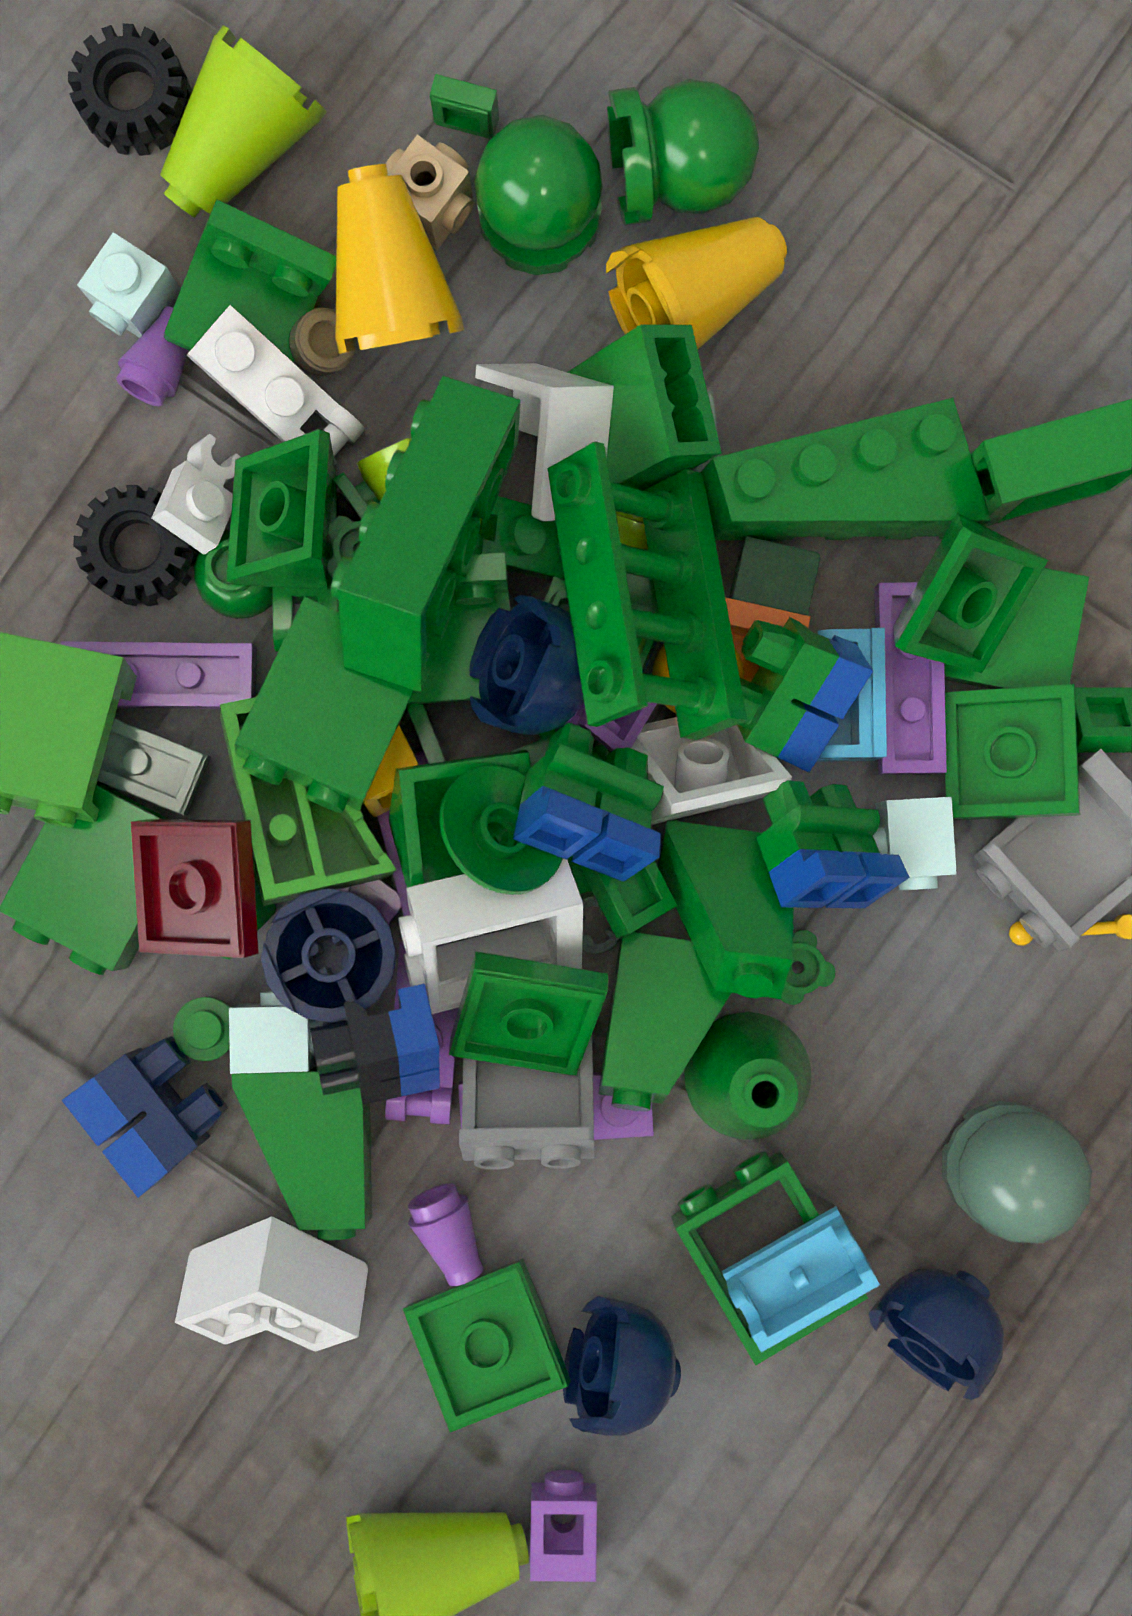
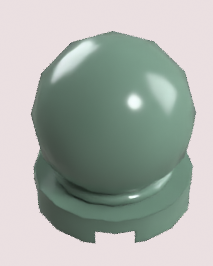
M989 1102L969 1110L963 1116L965 1120L954 1130L949 1144L945 1142L942 1149V1177L951 1199L988 1233L1011 1243H1045L1071 1230L1090 1202L1092 1169L1080 1141L1061 1122L1018 1102Z

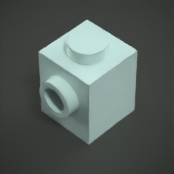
M114 232L77 284L93 304L89 310V314L120 336L127 329L139 338L158 319L164 307L174 308L181 289L166 266Z
M952 797L886 800L875 803L876 809L879 810L880 825L877 832L873 835L881 854L900 855L910 877L899 885V890L938 888L937 876L957 875Z
M272 991L260 992V1003L239 1004L229 1008L230 1074L310 1071L317 1066L310 1028L327 1025V1022L306 1019L284 1007Z

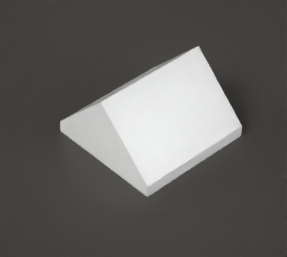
M677 717L645 724L631 747L648 755V780L664 786L661 800L652 811L651 825L755 801L777 790L781 783L792 779L790 773L775 756L746 743L737 725L702 739L693 740L680 738Z

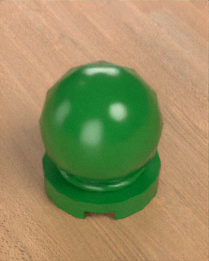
M687 79L663 88L647 106L644 102H641L638 90L635 87L609 90L611 106L607 107L610 157L612 169L624 168L625 196H618L617 202L625 226L650 222L653 215V206L656 205L657 201L677 213H707L731 203L751 180L759 150V137L754 115L739 95L715 82Z
M545 115L512 120L488 141L481 154L474 179L481 235L484 240L488 241L492 250L504 258L505 264L514 270L533 275L561 272L568 268L569 262L581 256L588 246L590 248L594 244L601 222L602 206L600 197L603 184L600 163L591 146L570 123Z

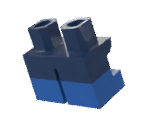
M172 1036L144 1050L138 1048L124 1054L62 1099V1102L97 1146L115 1137L142 1113H147L145 1118L102 1151L137 1198L155 1186L180 1162L208 1140L211 1136L207 1131L215 1125L228 1109L227 1104L208 1083L200 1086L184 1100L180 1098L169 1084L168 1080L191 1063L189 1057L179 1049Z

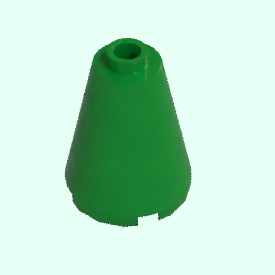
M750 1011L724 1015L714 1021L684 1069L687 1096L696 1113L715 1131L736 1139H760L778 1133L787 1127L803 1109L811 1087L810 1061L797 1035L779 1020L768 1015ZM764 1081L763 1085L757 1091L752 1093L754 1086L757 1083Z

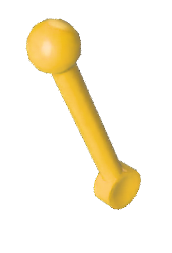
M1121 914L1114 921L1096 922L1081 936L1116 934V936L1123 939H1132V915ZM1020 921L1015 922L1010 927L1009 936L1016 945L1024 946L1033 940Z

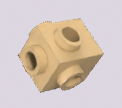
M416 135L405 151L397 149L385 164L387 165L388 176L402 175L431 246L438 250L450 232L456 233L463 226L472 211L474 201L470 173L467 170L468 165L466 161L454 149L441 142L437 143L434 147L422 137Z

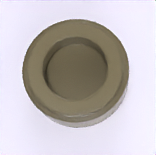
M329 308L314 309L300 317L291 329L289 345L292 356L302 369L313 375L326 376L333 374L347 366L354 356L356 337H353L355 350L347 353H338L335 341V310Z

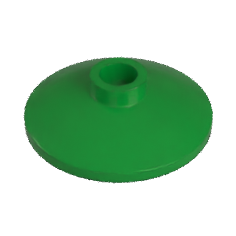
M483 765L463 773L451 784L444 795L440 808V828L444 844L451 858L461 871L480 886L508 895L531 892L538 889L554 876L563 858L513 839L526 775L505 766ZM488 831L496 836L498 843L490 836Z

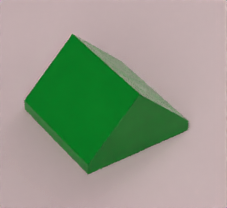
M318 429L235 459L226 582L246 586L328 590L329 571L327 564L330 560L331 537L328 530L333 518L335 487L333 478H335L336 471L330 433Z
M957 512L893 626L895 646L908 654L982 673L1049 560Z
M520 750L396 768L388 822L407 888L464 874L451 858L444 844L440 828V808L444 795L451 784L466 771L483 765L505 766L526 775L527 770L531 768L529 751ZM488 831L490 836L498 843L496 836Z

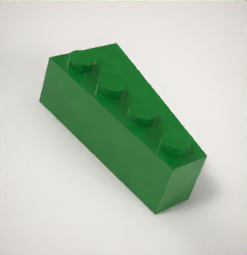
M442 376L431 401L422 399L419 402L411 424V441L406 451L398 449L393 454L385 478L386 491L380 504L371 502L367 506L359 528L360 544L353 558L344 556L341 559L333 577L331 595L333 598L338 599L344 667L422 693L430 672L429 666L426 665V642L429 635L442 639L452 615L449 608L455 591L456 574L466 577L475 556L481 528L480 520L475 517L489 520L518 445L521 400Z
M954 398L714 457L701 471L704 476L715 540H744L746 536L761 540H792L795 537H825V540H849L852 537H885V540L939 537V540H942L957 512L981 525L991 521Z

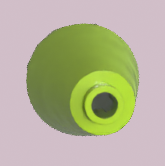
M225 25L220 27L212 39L160 173V176L170 183L163 194L194 218L201 209L210 214L216 200L227 204L314 128L327 112L316 100L313 101L308 110L302 105L307 97L300 92L302 87L241 37L232 48L231 45L236 38Z
M505 1512L357 1513L346 1516L350 1554L354 1553L355 1556L353 1557L354 1581L361 1616H454L519 1581V1566L529 1564V1554L521 1523L510 1525Z

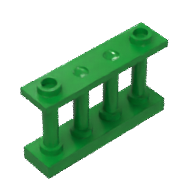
M597 441L590 443L547 468L588 726L599 727L647 707L648 702L675 706L680 738L699 740L748 721L703 473L685 468L644 491L610 481L605 445ZM616 511L643 518L648 551L621 544ZM626 574L654 581L659 614L632 608ZM637 637L664 642L670 678L642 672Z

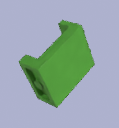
M0 632V814H9L11 806L35 810V819L60 827L73 828L76 819L96 822L99 809L93 804L92 799L120 699L131 701L137 676L123 657Z

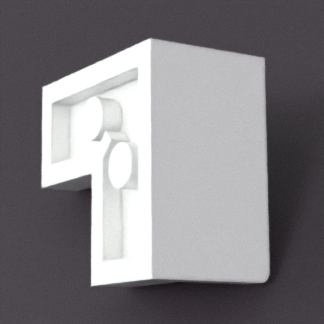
M536 363L476 364L475 378L512 389L513 398L521 400L519 430L538 436L531 514L534 518L542 521L555 520L547 468L594 441L605 445L607 457L614 386Z
M272 1216L192 1249L188 1258L175 1323L225 1345L268 1330L316 1352L359 1337L368 1266L364 1261Z

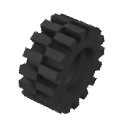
M122 23L123 36H117L112 25L101 28L106 40L98 44L94 37L90 35L83 41L89 55L86 57L76 51L71 60L78 71H68V83L74 91L69 94L74 106L91 133H94L98 141L107 148L112 143L118 153L129 156L130 146H134L138 155L144 156L150 155L147 143L155 141L160 151L170 145L164 135L168 131L174 135L176 134L180 124L179 118L183 116L188 103L187 99L190 98L192 93L177 55L175 56L171 45L164 38L159 42L155 31L144 27L141 36H139L134 24ZM137 71L144 72L153 79V94L143 105L131 110H120L110 104L109 89L120 76Z
M126 485V492H121L116 487L105 491L108 499L101 502L95 497L87 504L94 510L90 517L87 518L80 514L76 525L83 529L82 536H74L73 547L81 551V556L76 557L79 568L88 574L86 578L93 586L113 599H118L127 605L137 606V603H143L146 606L159 605L158 598L172 599L178 595L174 588L180 583L186 587L192 579L187 572L189 567H194L197 555L194 553V548L152 519L162 495L159 491L148 487L147 491H144L138 485ZM142 523L150 525L157 531L160 539V550L157 558L143 569L130 570L122 567L114 551L117 536L124 528L132 524Z

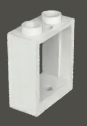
M562 859L558 870L549 881L538 889L524 894L508 895L491 891L471 880L466 874L407 888L410 915L399 917L401 935L406 954H403L410 986L425 983L432 1014L455 1009L460 1006L475 951L582 969L583 902L567 859ZM539 920V922H535V923H531V924H527V925H523V926H519V927H515V928H511V929H507V930H503V931H498V932H494V933H490V934H486V935H482V936H478V937H474V938H470V939H466V940H462V941H458V942H454V943H450V944H446V945H442V946L436 947L437 945H441V944H445V943H449V942H453V941H457V940H461V939H465V938H469V937H473V936H477V935H481V934H485V933H489V932H493V931H497V930H501V929H505V928H509V927H513V926H517V925H521V924H525V923H529V922H533V921Z

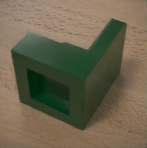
M746 536L739 549L729 598L808 616L820 563V555L815 551Z

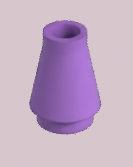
M169 306L164 307L158 319L118 360V365L121 368L116 377L118 384L135 398L153 406H161L166 397L175 396L188 350L168 342L164 338V331L173 307Z
M448 1183L430 1188L412 1199L408 1204L412 1215L408 1225L442 1270L450 1286H459L477 1278L484 1268L478 1255L467 1196L459 1194L455 1184Z

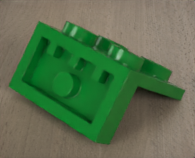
M216 200L206 221L165 328L164 338L168 342L190 351L228 306L231 305L285 356L294 362L289 345L291 329L300 317L314 309L317 298L331 281L336 268V256L220 200Z
M505 553L475 554L467 576L464 577L456 574L455 591L449 608L452 613L442 639L430 635L428 637L426 652L430 655L426 665L429 666L430 672L422 693L414 690L408 705L469 701L470 696L480 699V679L469 676L470 662L478 637L490 616L498 608L510 611Z

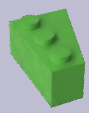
M257 697L220 704V719L243 820H251L253 864L263 906L293 900L301 894L325 888L337 890L390 878L396 871V868L386 852H383L363 820L361 811L346 805L343 813L329 810L306 797L308 787L283 777L280 785H275L251 775L242 768L246 760L236 756L235 742Z

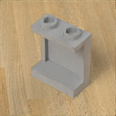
M1102 749L1079 766L1081 815L1017 818L973 855L982 865L976 872L989 890L1000 899L1008 895L1025 914L1020 918V923L1027 933L1043 948H1047L1052 944L1058 952L1070 949L1080 940L1079 937L1132 893V782Z
M592 1035L576 1076L463 1058L462 1129L459 1130V1146L463 1161H474L476 1167L483 1169H506L514 1165V1160H541V1164L545 1167L572 1168L580 1165L581 1159H594Z

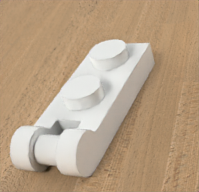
M231 305L228 306L187 354L194 363L283 442L304 435L305 433L300 428L313 412H316L328 423L323 431L330 433L333 456L340 451L347 441L354 444L366 430L350 412L334 401Z

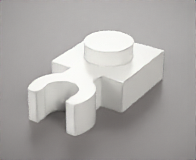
M211 434L194 444L188 452L187 460L172 470L152 516L153 520L203 555L218 546L231 515L233 494L225 489L223 485L234 478L235 459L241 458L238 454H234L219 466L211 455V449L216 439Z

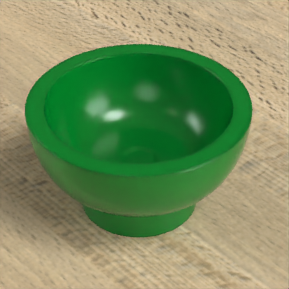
M230 529L224 530L216 548L204 555L198 552L194 564L196 588L204 602L215 612L230 618H250L263 613L273 605V587L235 585L226 582Z

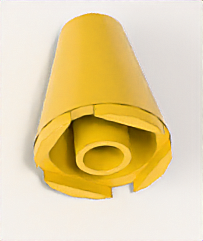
M375 164L348 170L350 183L337 187L335 341L338 353H347L355 350L353 337H357L360 350L433 337V335L440 334L438 322L447 320L449 334L463 331L461 314L402 175L388 176L386 164Z
M752 217L630 244L612 252L606 263V274L616 269L618 286L609 290L608 293L624 334H627L639 325H692L697 349L701 348L783 273L784 259L787 255L785 239L776 226L768 224L762 218Z

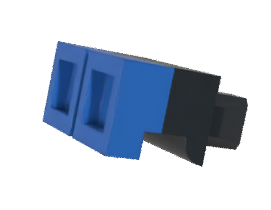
M425 983L398 989L399 1009L368 1016L360 1004L344 1002L345 1021L310 1028L323 1096L359 1088L362 1105L440 1088V1047Z

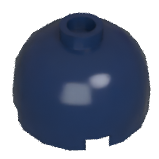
M519 595L513 599L520 604H517L511 611L498 608L490 616L478 637L470 662L469 676L480 679V699L470 696L472 709L481 722L514 733L535 735L562 727L581 709L584 704L570 613L537 598Z
M325 888L299 895L278 911L271 922L273 924L267 932L265 944L263 943L261 961L267 985L284 1007L306 1019L330 1023L346 1019L344 1002L360 1004L366 1011L380 1000L393 979L397 951L391 927L374 905L354 893Z
M917 1269L902 1276L892 1284L869 1312L870 1324L875 1331L884 1322L886 1327L897 1337L896 1339H891L887 1346L917 1373L946 1391L950 1390L955 1381L963 1386H967L968 1389L963 1398L973 1400L980 1397L1002 1360L1004 1330L998 1313L988 1301L991 1295L990 1291L980 1280L965 1271L959 1270L953 1275L939 1269Z
M597 1296L589 1301L581 1311L592 1314L588 1320L585 1334H583L581 1329L573 1328L569 1338L564 1363L571 1383L568 1387L563 1388L564 1402L576 1405L579 1418H569L574 1428L582 1432L606 1436L628 1435L651 1425L667 1405L669 1398L674 1396L678 1390L681 1379V1366L676 1358L673 1342L662 1321L651 1311L622 1300Z

